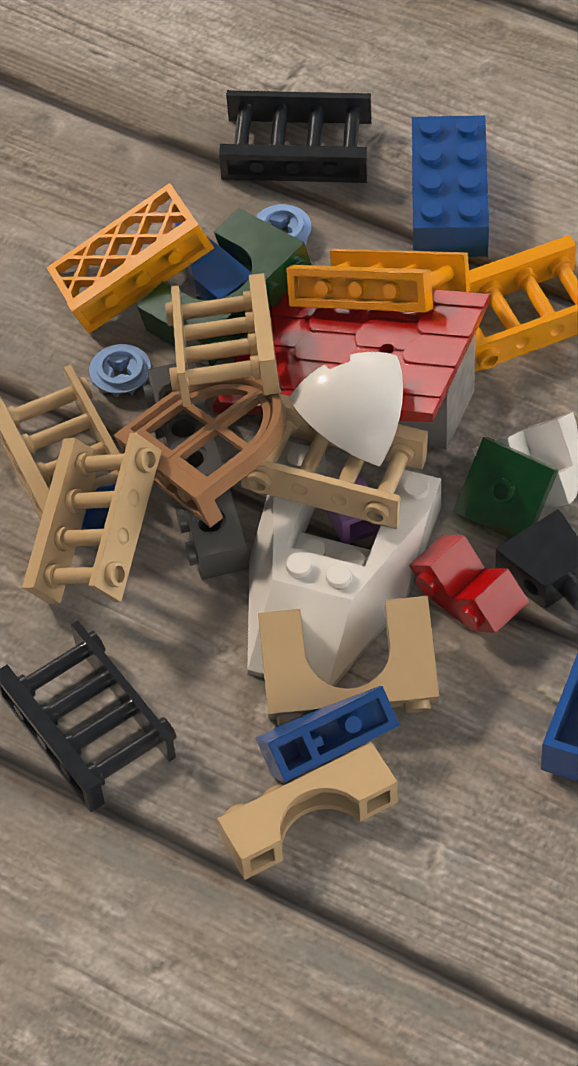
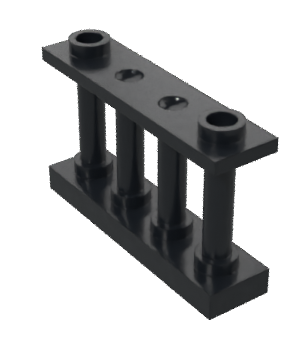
M227 90L228 120L236 121L234 144H220L221 180L367 183V147H357L359 124H372L371 93ZM251 121L272 122L270 145L248 144ZM287 122L309 123L306 146L285 145ZM323 123H345L343 146H321Z
M76 621L71 624L76 646L26 677L23 674L17 677L8 664L0 668V696L87 809L93 812L105 804L102 786L105 785L106 778L156 746L169 762L176 758L173 740L177 736L169 721L165 717L160 719L156 717L104 653L106 652L105 646L97 633L93 630L88 633L81 623ZM85 659L98 673L97 676L49 706L46 703L40 706L34 699L37 689ZM108 688L121 702L120 705L73 735L70 733L63 735L56 727L60 718ZM131 717L144 730L145 733L96 765L92 762L86 765L80 757L82 754L81 749Z

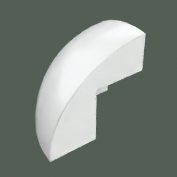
M362 352L351 354L350 361L332 369H328L326 365H323L315 370L298 385L289 399L304 420L327 440L359 459L381 466L394 439L402 408L403 377L400 362L396 355L389 353Z
M573 412L494 439L559 469L544 507L564 506L573 502L578 494V428ZM479 446L472 448L475 455Z

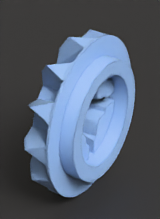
M273 205L265 208L256 216L280 230L288 227V234L303 241L305 245L307 244L308 236L312 234L309 216L300 208L292 205Z
M117 344L104 348L94 356L90 363L89 374L92 385H96L101 394L109 392L117 399L120 393L128 392L133 396L135 389L146 386L148 379L147 369L151 368V363L147 354L140 348L128 344ZM124 368H127L128 375L119 374L117 377H114L113 370L122 371Z

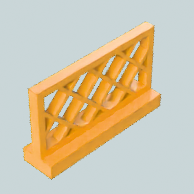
M169 183L49 265L47 270L66 299L71 312L88 334H90L153 291L162 281L166 282L213 250L214 247ZM172 199L168 212L156 213L160 205ZM134 223H140L136 234H125L128 227ZM151 223H163L159 234H147ZM174 223H182L173 230H171ZM109 244L105 255H94L99 247ZM121 244H132L128 255H116ZM143 244H151L140 252ZM73 265H78L74 277H61L60 274ZM90 265H101L96 277H85ZM112 265H121L109 273ZM81 287H89L78 294Z

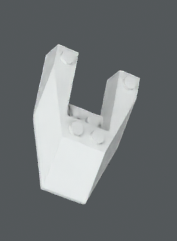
M287 441L278 464L300 469L310 446ZM324 454L316 474L327 476L326 456ZM408 470L403 471L394 494L401 496L399 525L397 529L381 525L371 550L306 534L305 531L315 507L267 495L249 559L248 674L264 678L258 613L300 609L307 662L312 671L322 681L334 687L386 627L385 600L408 598L416 577L409 564L426 550L441 509V478Z

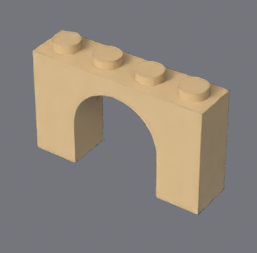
M428 596L385 600L384 610L389 646L387 664L383 671L370 683L348 689L334 687L325 683L310 668L305 655L300 609L258 613L269 720H277L278 725L281 726L295 718L378 686H383L392 708L405 707L406 713L431 710L430 704L438 703L439 688Z

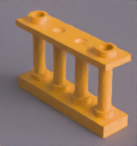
M570 235L469 270V292L490 294V305L506 329L505 331L485 337L478 326L475 339V372L493 368L501 362L578 335V279L573 273V270H575L577 245ZM558 277L575 305L555 312L538 283ZM520 289L524 290L541 318L520 324L505 300L504 295Z
M331 249V266L293 265L286 268L289 305L296 307L428 312L433 309V289L460 292L470 291L468 253Z

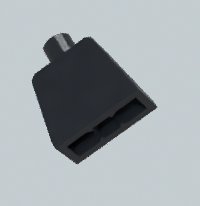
M557 509L496 548L495 568L509 569L523 593L540 607L548 608L564 597L575 610H578V536L564 515Z

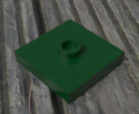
M483 437L453 512L511 539L538 522L559 469L492 438Z

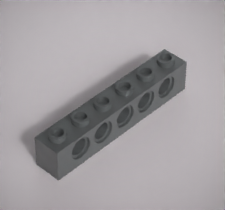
M194 362L188 363V369L195 368ZM176 363L147 369L149 385L143 386L147 409L173 392L169 368L177 367ZM205 400L194 404L208 414ZM183 410L155 430L154 435L156 439L163 438L165 446L173 450L205 425ZM215 437L185 459V461L206 477L223 465ZM230 488L215 499L223 518L212 527H209L183 505H181L182 509L176 510L181 534L189 532L191 540L185 542L190 566L198 565L201 580L249 569L247 546Z

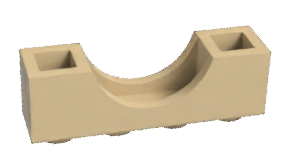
M370 742L360 748L356 747L340 755L338 759L322 767L317 766L303 773L299 778L285 785H275L269 788L261 797L245 805L237 804L232 806L223 816L217 818L220 839L242 877L246 880L283 861L282 846L285 834L289 827L304 814L320 809H334L345 812L361 822L398 803V782L374 744Z

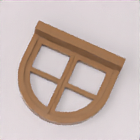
M253 377L190 385L191 406L183 407L180 391L171 392L115 433L114 437L123 453H125L130 433L139 434L161 449L153 483L209 527H212L223 518L215 499L251 473L269 457L280 442L286 427V409L279 393L264 395L261 379L253 380ZM235 394L244 396L214 419L194 405L202 400L220 395ZM260 404L263 409L262 423L257 434L248 444L227 428ZM185 410L205 426L171 450L153 437L151 433ZM219 435L241 452L206 477L185 461V459Z

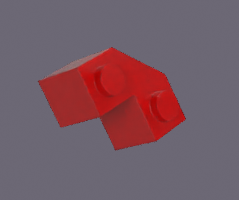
M442 535L409 564V567L416 576L415 582L418 588L473 632L496 633L529 603V600L509 569L485 568L464 535Z

